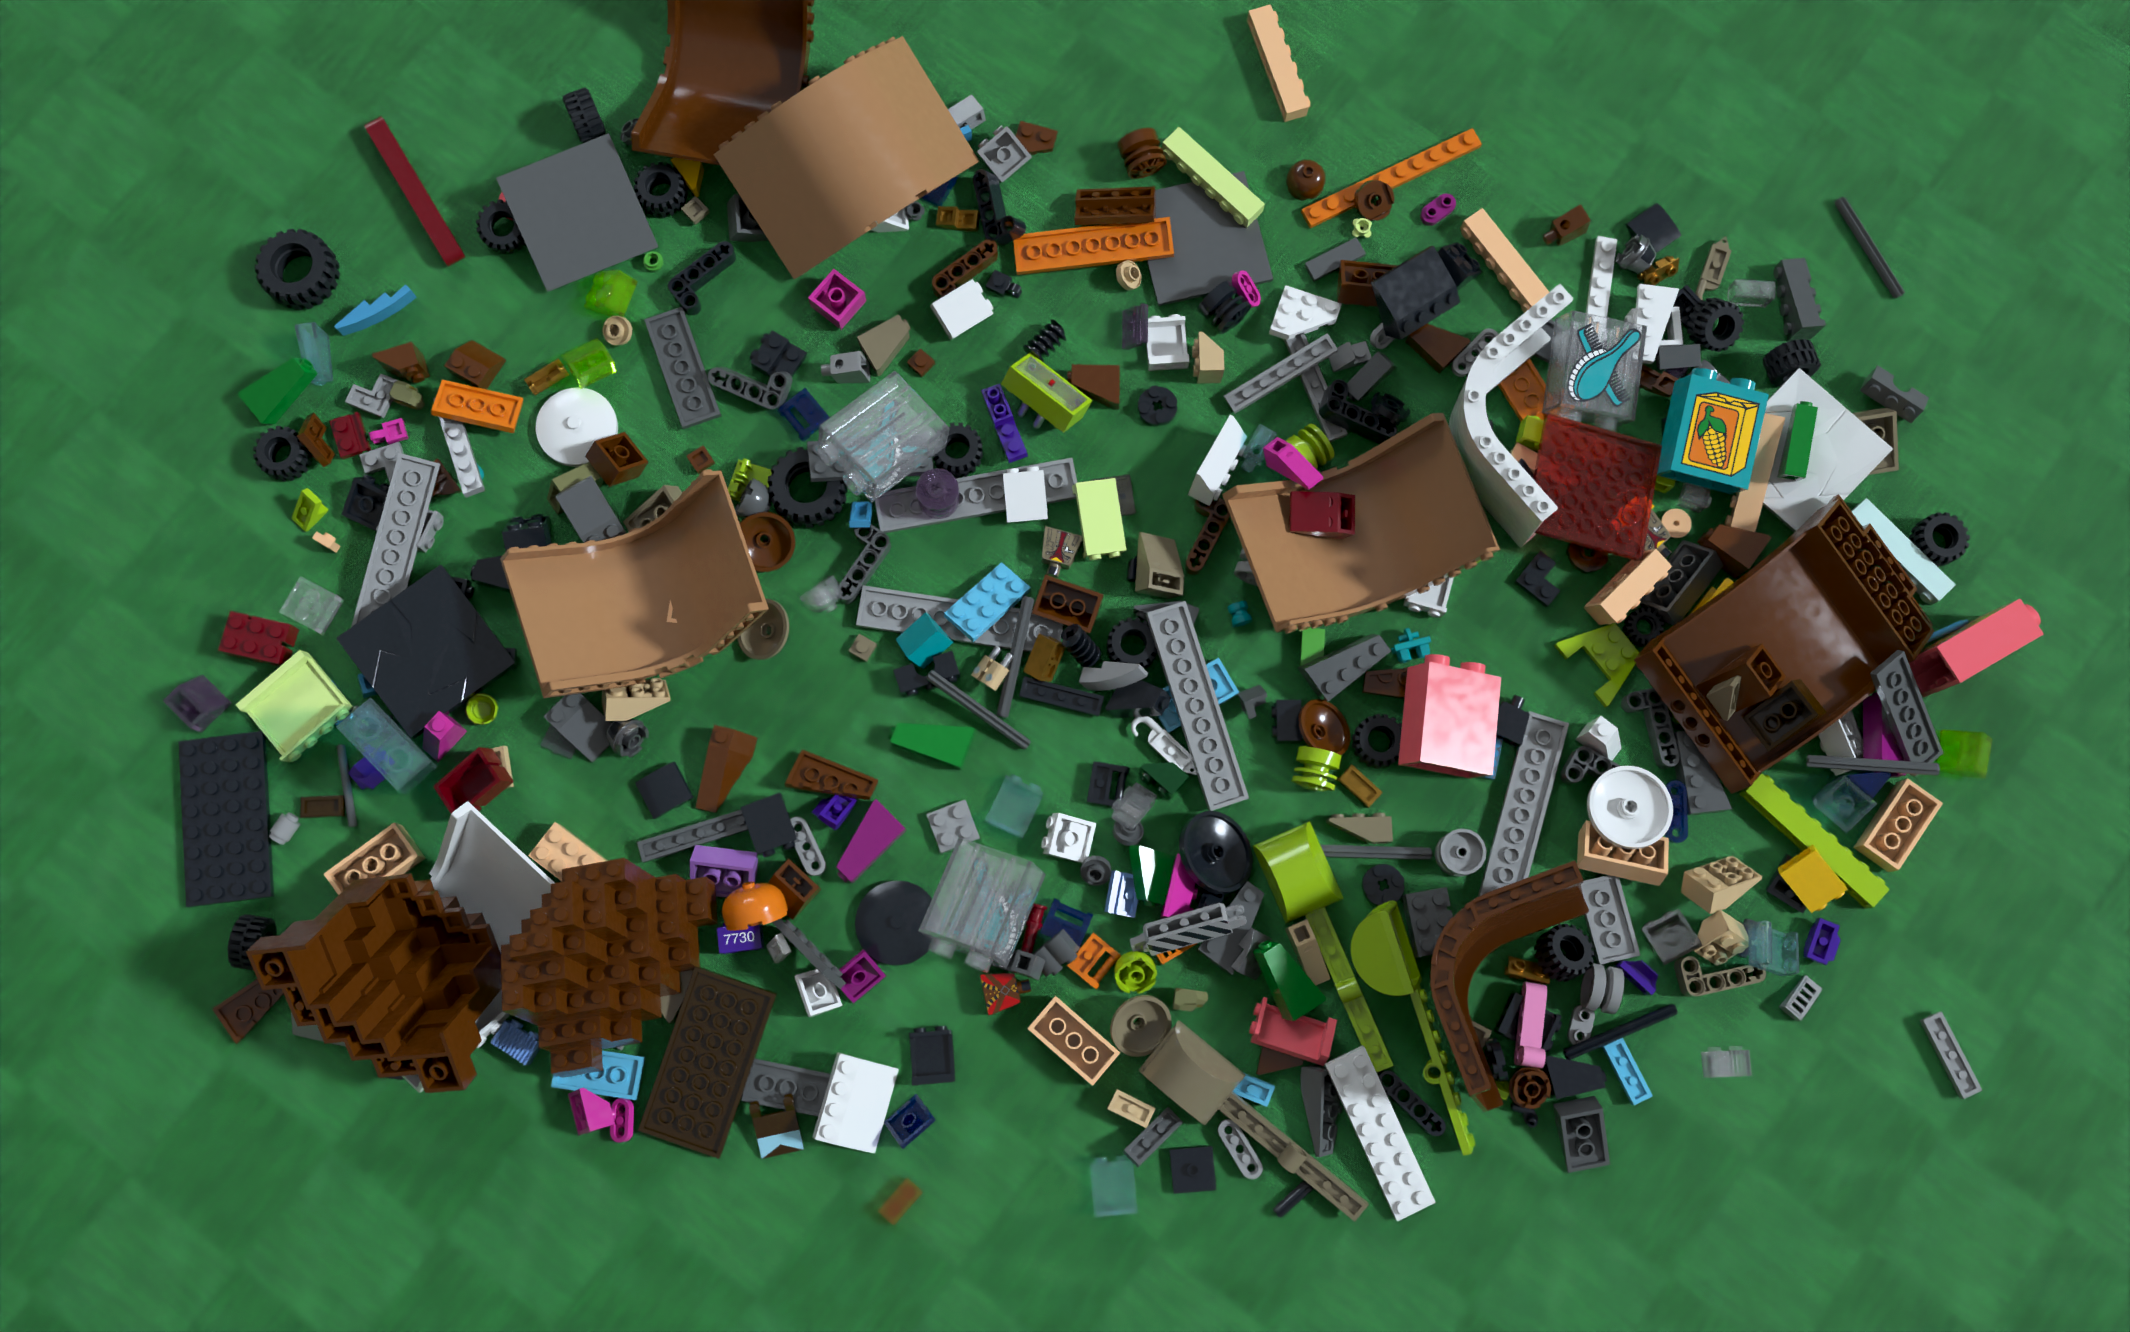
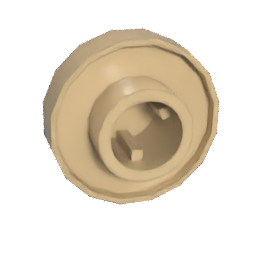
M1130 260L1121 262L1116 269L1117 281L1126 290L1136 289L1141 283V273L1138 266Z
M622 316L608 318L603 325L604 338L612 345L618 346L628 343L632 336L630 322Z

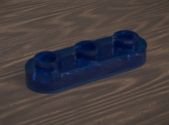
M1673 780L1668 782L1665 787L1671 796L1673 809L1677 811V815H1673L1665 836L1669 838L1671 843L1676 844L1685 841L1688 837L1687 790L1681 781ZM1671 788L1676 790V795L1671 793ZM1674 829L1678 832L1677 837L1672 834Z

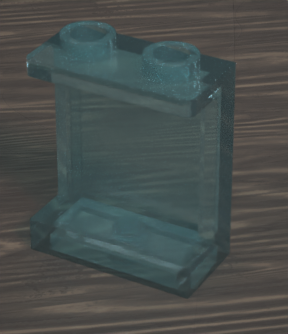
M1011 774L1010 777L1006 775L997 797L985 818V823L1023 840L1044 792L1040 791L1041 787L1036 784L1030 783L1027 785L1023 783V779Z
M1766 920L1748 923L1749 965L1779 976L1798 974V933H1783L1772 929L1771 922Z
M1126 1155L1115 1156L1116 1160L1107 1161V1157L1094 1158V1162H1090L1094 1217L1138 1214L1134 1167Z

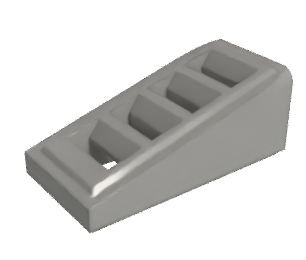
M1804 975L1779 1007L1795 1021H1801L1822 991V988L1807 975ZM1807 983L1814 991L1810 992L1804 985ZM1801 990L1809 996L1808 999L1800 993ZM1797 996L1804 1001L1803 1005L1796 1000ZM1792 1003H1794L1795 1005H1797L1800 1009H1799V1010L1795 1009V1008L1792 1006Z

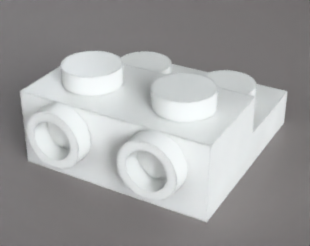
M1052 813V816H1049L1046 822V828L1049 829L1048 835L1043 838L1041 848L1044 849L1043 854L1082 863L1089 857L1096 823L1061 813Z

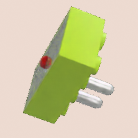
M1028 353L1010 366L1001 383L1010 393H1013L1023 401L1018 410L1019 417L1025 416L1029 407L1038 413L1033 423L1035 429H1039L1046 419L1055 428L1064 433L1083 418L1093 401L1032 353Z

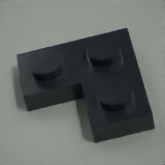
M1540 550L1514 583L1543 606L1548 607L1560 592L1558 588L1545 579L1556 562Z

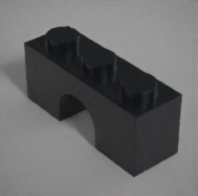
M949 651L934 656V671L951 684L957 682V678H960V672L953 652ZM913 663L893 670L902 697L906 696L909 698L918 695V691L924 689L931 691L938 688L926 679L927 676L919 675L915 671Z

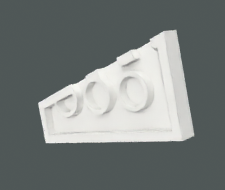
M1646 284L1638 285L1634 328L1641 332V339L1633 347L1632 362L1647 364L1654 362L1679 291L1678 288Z

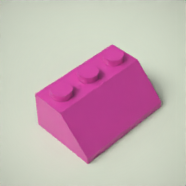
M1178 853L1175 856L1161 919L1192 911L1193 908H1190L1191 900H1195L1198 888L1195 887V882L1187 873L1181 856Z

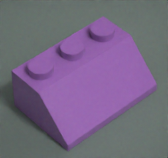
M695 845L690 859V879L709 878L715 882L716 896L727 898L730 893L741 888L744 883L754 881L756 884L758 871V855L756 852Z

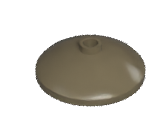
M766 599L769 610L738 637L742 651L753 659L767 660L774 657L781 651L788 638V615L781 604L771 599Z
M1139 995L1125 1001L1113 1015L1110 1026L1111 1038L1116 1047L1126 1055L1134 1057L1149 1055L1171 1030V1014L1167 1006L1154 996Z

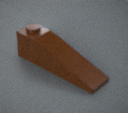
M714 725L695 808L717 813L730 793L731 788L740 778L747 764L752 760L758 740L757 737L735 729Z

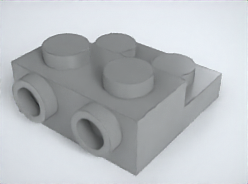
M1001 125L993 132L995 136L990 141L986 138L978 145L980 149L977 152L1000 181L1004 182L1031 159L1032 156L1008 126L1003 128Z

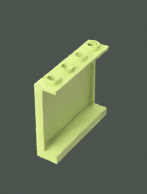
M302 650L296 652L236 704L240 711L247 712L282 755L279 759L286 762H294L302 755L301 753L306 748L314 746L321 735L329 733L334 728L335 722L345 719L350 714L349 711L353 709L351 703L308 652Z

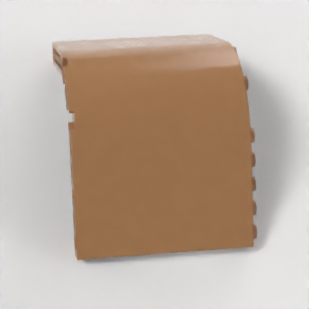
M903 36L897 39L892 37L885 42L883 41L876 46H872L866 51L849 57L844 61V65L820 78L818 75L808 82L810 84L808 87L784 103L779 101L771 106L772 111L770 113L766 111L757 117L758 122L752 121L744 127L745 131L743 133L739 131L732 135V141L729 142L727 140L718 146L720 150L713 154L794 280L876 227L877 223L880 224L979 162Z
M1433 413L1368 452L1348 461L1349 466L1337 470V467L1321 472L1320 474L1324 479L1310 489L1292 480L1237 485L1222 494L1276 632L1285 631L1288 634L1297 629L1303 631L1310 627L1312 629L1320 627L1323 624L1324 626L1334 623L1340 624L1349 620L1348 618L1374 609H1376V612L1388 608L1387 605L1416 592L1419 594L1425 593L1430 590L1429 586L1433 584L1434 586L1446 582L1445 578H1453L1460 575V570L1464 568L1466 570L1477 566V562L1480 560L1486 561L1493 558V553L1500 550L1443 413ZM1290 492H1340L1355 495V535L1344 539H1335L1289 532Z
M707 469L702 471L660 517L641 528L631 529L629 533L601 541L590 540L578 544L577 542H569L565 545L553 543L543 547L532 545L520 549L519 547H511L500 558L543 698L627 687L645 683V679L659 675L660 678H664L704 662L703 657L706 655H716L724 650L769 610L721 470L712 471ZM670 600L673 607L671 618L676 619L677 623L667 622Z

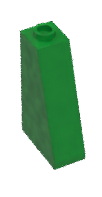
M291 358L241 390L237 395L261 424H276L318 373L309 360L305 358Z
M1800 401V404L1793 405L1777 476L1779 478L1795 481L1806 478L1818 407L1812 406L1813 403Z
M897 723L896 728H891L888 738L891 739L890 743L892 746L961 770L972 743L975 728Z
M1270 940L1264 941L1259 944L1258 949L1253 951L1283 1019L1295 1021L1326 1001L1323 993L1280 943L1271 942Z

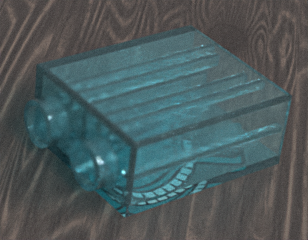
M371 697L336 726L398 792L405 795L438 767Z

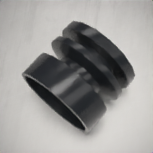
M1228 280L1220 283L1210 291L1198 306V311L1206 319L1215 316L1212 326H1218L1217 331L1220 334H1224L1238 325L1251 308V304L1248 301L1244 302L1245 298L1242 295L1234 298L1237 289Z

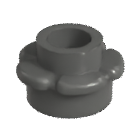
M917 201L905 208L907 218L914 219L915 221L920 220L925 212L924 207Z

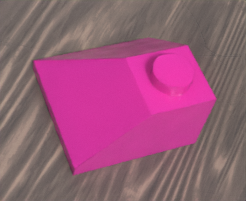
M585 1088L577 1089L568 1094L578 1136L615 1124V1110L606 1100Z

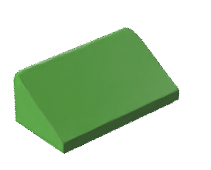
M1310 627L1302 631L1300 666L1324 656L1325 629H1312Z

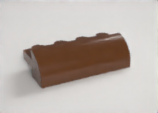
M1155 186L1077 189L1075 225L1147 224L1154 222V218H1156Z

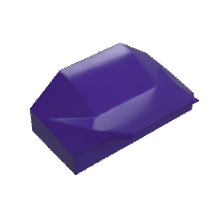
M380 746L367 754L386 776L391 775V766L396 762L384 747ZM366 756L353 765L348 773L361 789H374L386 779Z
M835 795L822 799L811 813L833 830H837L849 816L857 800L851 797Z
M1817 918L1810 928L1804 946V958L1822 965H1827L1828 961H1834L1841 940L1838 936L1840 926L1825 919Z
M1619 960L1614 966L1622 969L1624 976L1644 995H1653L1656 991L1658 974L1642 960Z

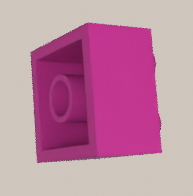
M833 269L808 297V300L814 310L842 330L866 302L864 291Z

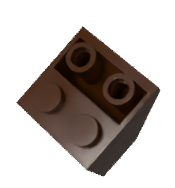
M790 859L776 871L768 882L779 888L783 893L788 909L787 915L792 920L822 890Z

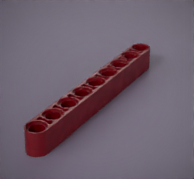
M379 116L365 124L364 127L446 265L449 267L466 258L383 117Z

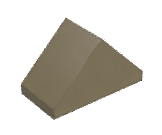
M1737 675L1715 685L1706 695L1723 720L1728 721L1736 710L1742 676Z

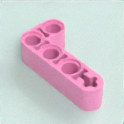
M1524 982L1521 990L1523 998L1519 1008L1514 1063L1519 1066L1543 1068L1546 1052L1545 1049H1541L1547 986Z

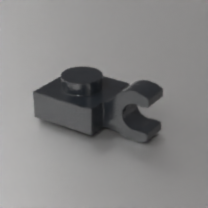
M994 270L986 284L987 290L1002 297L1009 293L1019 298L1022 293V287L1012 283V277L997 270Z

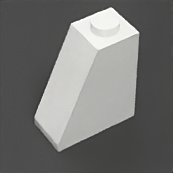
M1602 716L1587 723L1575 739L1583 746L1591 748L1610 760H1613L1621 750L1618 728Z

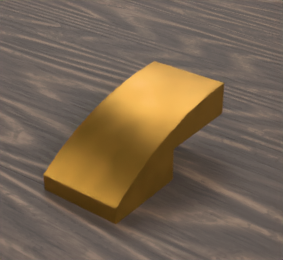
M938 206L936 226L952 230L978 232L980 212L978 210H959L957 206Z

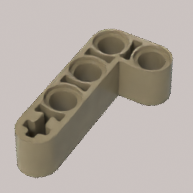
M1681 957L1674 964L1680 990L1687 997L1702 996L1759 983L1766 977V970L1761 964H1747L1703 975L1699 962L1694 957ZM1685 961H1687L1690 964V970L1688 972L1685 971L1683 968V964ZM1755 971L1756 975L1746 977L1745 973ZM1731 973H1734L1736 976L1735 983H1732L1730 980ZM1711 977H1713L1716 980V986L1714 988H1712L1709 984V980ZM1691 982H1693L1696 985V990L1694 993L1691 992L1689 989V984Z

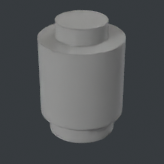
M290 812L287 814L282 813L271 828L269 837L282 845L286 841L289 842L300 826L299 818Z

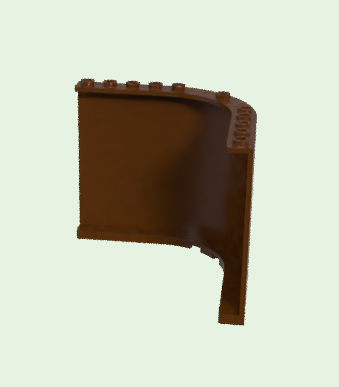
M667 0V34L671 35L670 47L666 46L663 64L666 66L664 74H660L656 88L631 132L632 150L720 165L713 155L720 150L718 147L720 144L727 140L731 142L732 135L739 131L743 133L745 131L744 127L750 122H758L757 117L766 111L770 113L772 111L771 106L779 101L784 103L805 89V87H808L809 76H807L810 43L814 39V31L811 30V25L814 23V13L811 12L814 0Z
M1575 860L1490 891L1470 901L1449 920L1435 945L1431 960L1430 985L1432 997L1469 1096L1483 1112L1503 1106V1101L1469 1013L1468 995L1473 975L1481 962L1501 945L1589 913L1581 888L1583 878Z

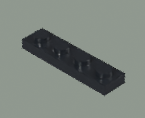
M1025 676L1019 695L1020 698L1096 717L1100 715L1104 696Z

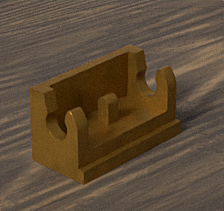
M1038 634L1023 671L1040 681L1051 682L1065 650L1062 642L1053 637Z

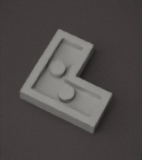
M380 373L372 391L353 384L345 403L384 419L392 403L389 393L394 382L397 380Z
M396 442L360 454L364 472L370 475L386 470L390 483L398 453L404 454L401 444Z

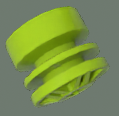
M1312 423L1299 430L1298 436L1293 435L1285 440L1292 444L1316 470L1318 465L1322 466L1326 464V461L1334 458L1335 454L1330 441L1321 429Z
M1300 746L1296 761L1304 764V767L1294 768L1293 772L1302 776H1292L1291 782L1313 791H1334L1335 785L1327 781H1336L1337 777L1330 774L1329 770H1339L1342 756L1324 749Z

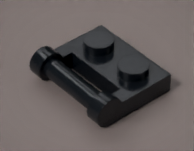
M1093 761L1087 803L1124 809L1123 796L1126 777L1130 772V768ZM1117 772L1119 775L1115 799L1111 800L1108 798L1112 774Z

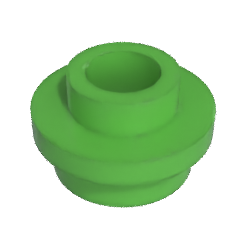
M648 252L644 256L643 264L647 270L657 271L663 266V258L658 252ZM652 260H657V263L650 264Z

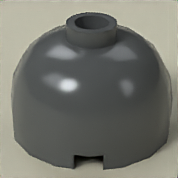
M752 478V481L750 480L740 497L741 504H737L735 512L741 518H746L758 512H768L772 505L769 503L770 494L768 493V488L760 481Z

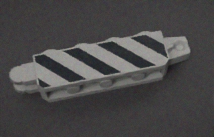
M1217 903L1147 923L1143 926L1144 933L1130 939L1131 948L1133 951H1149L1151 956L1231 934L1233 933L1232 929L1247 923L1246 917L1242 915L1244 907L1241 904L1225 907L1224 904Z

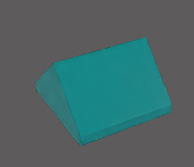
M927 612L896 638L906 657L922 669L926 668L933 661L934 656L940 655L954 642Z

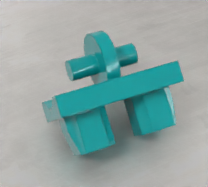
M1405 628L1403 630L1404 635L1398 636V641L1406 642L1394 645V648H1391L1392 655L1396 654L1401 664L1412 660L1410 650L1416 649L1418 659L1429 655L1431 639L1428 636L1413 640L1419 637L1418 631L1411 633L1409 628Z

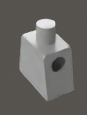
M861 351L836 354L830 357V364L821 365V374L823 377L832 376L840 384L870 383V363Z

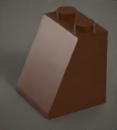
M1719 524L1714 529L1710 527L1706 533H1703L1697 540V543L1700 546L1716 550L1724 565L1721 569L1733 578H1737L1752 566L1772 537L1762 533Z

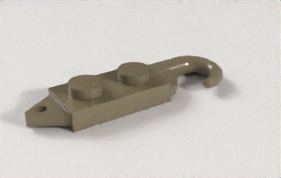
M1726 236L1716 244L1713 243L1710 247L1695 292L1701 300H1703L1704 291L1716 290L1723 278L1732 252L1729 249Z

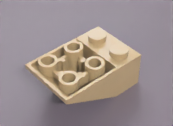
M652 678L642 684L602 690V706L605 721H627L671 700L666 680L660 678Z
M1729 856L1685 871L1681 893L1706 912L1712 914L1728 908L1758 883L1762 876L1736 857Z

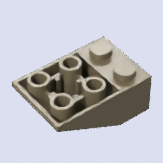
M1139 532L1135 592L1167 599L1183 595L1184 573L1175 540Z

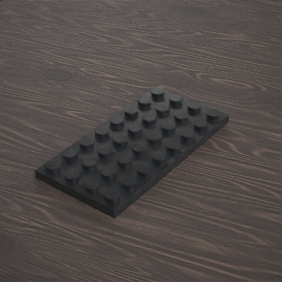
M262 731L178 741L186 907L191 908L274 897L271 838L269 837L271 827L265 734Z

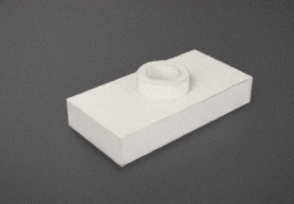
M782 933L775 935L766 946L776 964L783 961L791 953Z

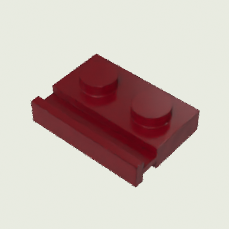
M359 412L329 421L340 457L343 460L371 450Z

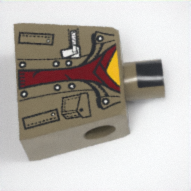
M1653 510L1647 513L1619 539L1636 553L1657 549L1664 558L1672 553L1664 545L1671 537L1670 533Z
M1045 526L1042 563L1049 565L1047 570L1048 576L1058 578L1061 568L1070 569L1082 545V536Z

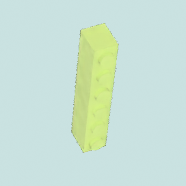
M1180 127L1163 141L1162 149L1165 157L1168 160H1172L1182 173H1187L1191 177L1192 182L1197 186L1200 185L1211 199L1214 198L1219 202L1220 207L1224 211H1229L1238 224H1243L1247 228L1263 212L1265 204Z

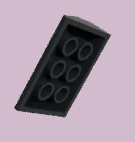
M1429 246L1371 282L1385 335L1400 340L1460 303L1456 284L1434 246Z

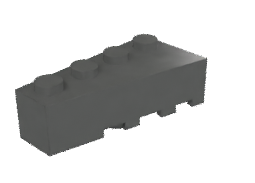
M1370 634L1323 657L1312 660L1310 663L1299 666L1297 669L1319 699L1330 701L1390 653L1391 650L1380 635Z

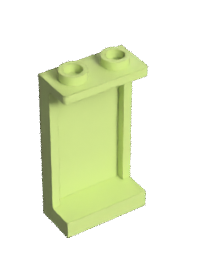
M1115 478L1075 483L1072 486L1073 494H1076L1085 551L1083 558L1089 557V560L1092 561L1101 559L1102 555H1109V558L1120 557L1121 553L1126 551Z

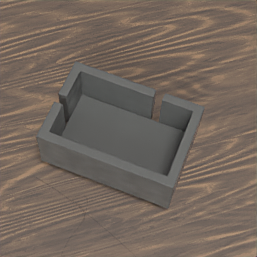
M1447 887L1401 896L1415 958L1433 955L1441 932L1453 917L1452 910L1447 911V907L1451 906Z

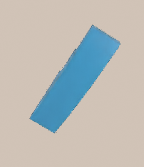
M405 285L391 298L384 293L371 305L364 300L334 327L343 336L366 329L400 311L417 297Z

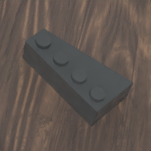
M1806 259L1781 260L1774 267L1773 274L1778 284L1777 296L1781 301L1780 313L1784 318V334L1787 335L1788 341L1812 339L1826 326L1824 319L1820 320L1818 314L1822 310L1820 304H1815L1814 301L1816 291L1815 288L1809 285L1811 275Z
M1685 731L1675 732L1674 736L1679 752V762L1674 767L1683 817L1731 810V805L1720 780L1706 758L1699 752L1697 746Z
M1247 881L1228 905V907L1238 904L1243 905L1244 912L1242 915L1246 917L1247 923L1232 929L1233 933L1203 941L1196 951L1228 975H1233L1234 968L1231 966L1243 949L1238 944L1250 930L1265 893Z

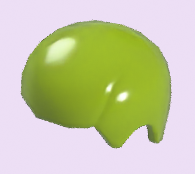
M484 693L476 694L468 700L466 714L473 723L486 725L496 718L499 707L491 695Z

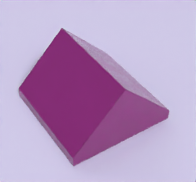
M864 949L839 969L843 973L841 978L846 982L841 990L852 1003L856 1002L886 977L884 972Z

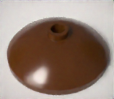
M758 512L747 516L739 523L756 571H774L784 566L790 560L795 549V535L792 527L783 517L772 512ZM766 535L768 539L762 541L760 537Z
M1321 699L1311 700L1301 708L1299 728L1306 744L1309 747L1328 750L1340 755L1344 754L1350 744V730L1342 713L1333 704Z

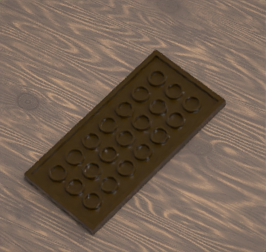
M695 967L638 1131L720 1159L777 993L702 967Z

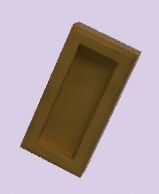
M1353 765L1338 779L1367 808L1383 793Z

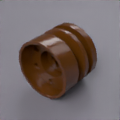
M1153 128L1134 130L1122 137L1117 144L1121 158L1125 160L1124 166L1130 178L1139 179L1151 176L1160 171L1167 163L1163 149L1159 147V138Z

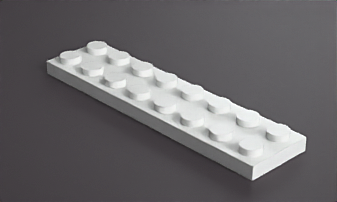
M1362 1045L1325 1063L1324 1065L1395 1220L1399 1221L1436 1203L1365 1047Z

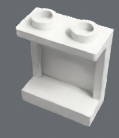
M973 279L930 305L950 340L993 314L992 304L988 299H984L981 294L983 290L980 284L974 282Z
M1178 314L1163 318L1151 316L1145 320L1148 371L1188 368L1189 354H1187L1185 316Z
M1039 466L1027 467L1026 472H1019V468L1006 469L1007 473L1003 474L1007 523L1048 519L1044 471L1039 470Z
M1447 577L1445 578L1446 582L1434 586V584L1429 586L1430 590L1425 593L1419 594L1416 592L1405 597L1403 606H1407L1409 610L1414 612H1420V610L1428 612V615L1431 617H1443L1447 611L1446 605L1453 578Z

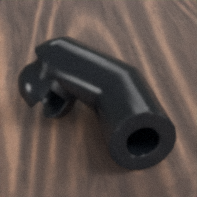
M1137 556L1128 562L1127 581L1129 582L1136 581Z
M1512 1101L1510 1110L1521 1113L1528 1127H1536L1539 1119L1535 1110L1522 1108Z

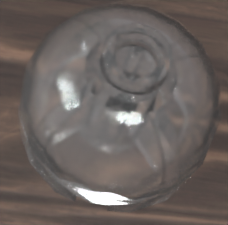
M832 575L813 586L810 592L806 591L799 598L812 612L820 613L826 611L829 613L838 607L835 603L840 599L841 589L838 581Z

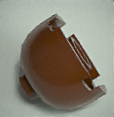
M1313 160L1296 162L1290 168L1286 178L1289 193L1299 200L1317 198L1322 193L1326 183L1323 167Z

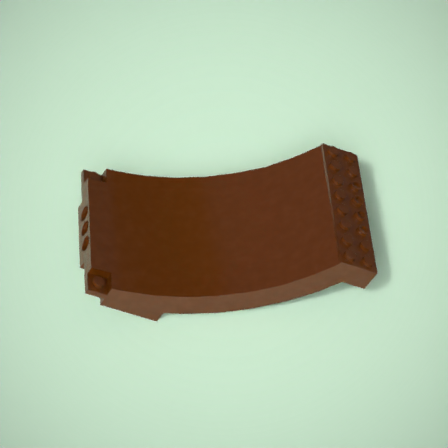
M1838 494L1826 506L1818 509L1777 549L1736 582L1689 616L1650 640L1635 657L1634 661L1649 680L1650 685L1654 687L1662 701L1673 713L1675 719L1684 728L1686 734L1695 743L1699 752L1706 758L1710 767L1722 780L1723 785L1732 794L1752 786L1761 772L1809 742L1873 693L1876 688L1870 673L1897 650L1905 652L1908 662L1914 661L1934 633V629L1932 628V622L1913 597L1917 590L1914 583L1872 525L1869 523L1862 527ZM1739 675L1742 677L1736 710L1729 720L1726 721L1722 719L1706 695L1715 685ZM1801 679L1827 713L1768 752L1744 721L1743 717L1792 680Z

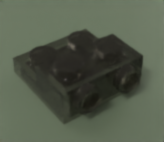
M1679 909L1668 911L1656 921L1651 920L1641 928L1642 935L1663 965L1702 946L1701 941Z

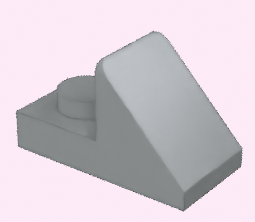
M1366 341L1353 345L1350 342H1346L1337 348L1338 352L1328 359L1334 373L1367 363L1372 357Z

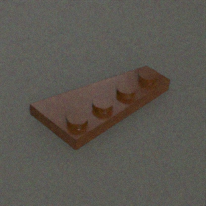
M1407 668L1366 671L1362 693L1405 699Z
M803 749L785 782V787L864 800L871 799L878 785V779Z
M256 979L212 1008V1010L237 1044L284 993L282 988L262 990L258 979Z

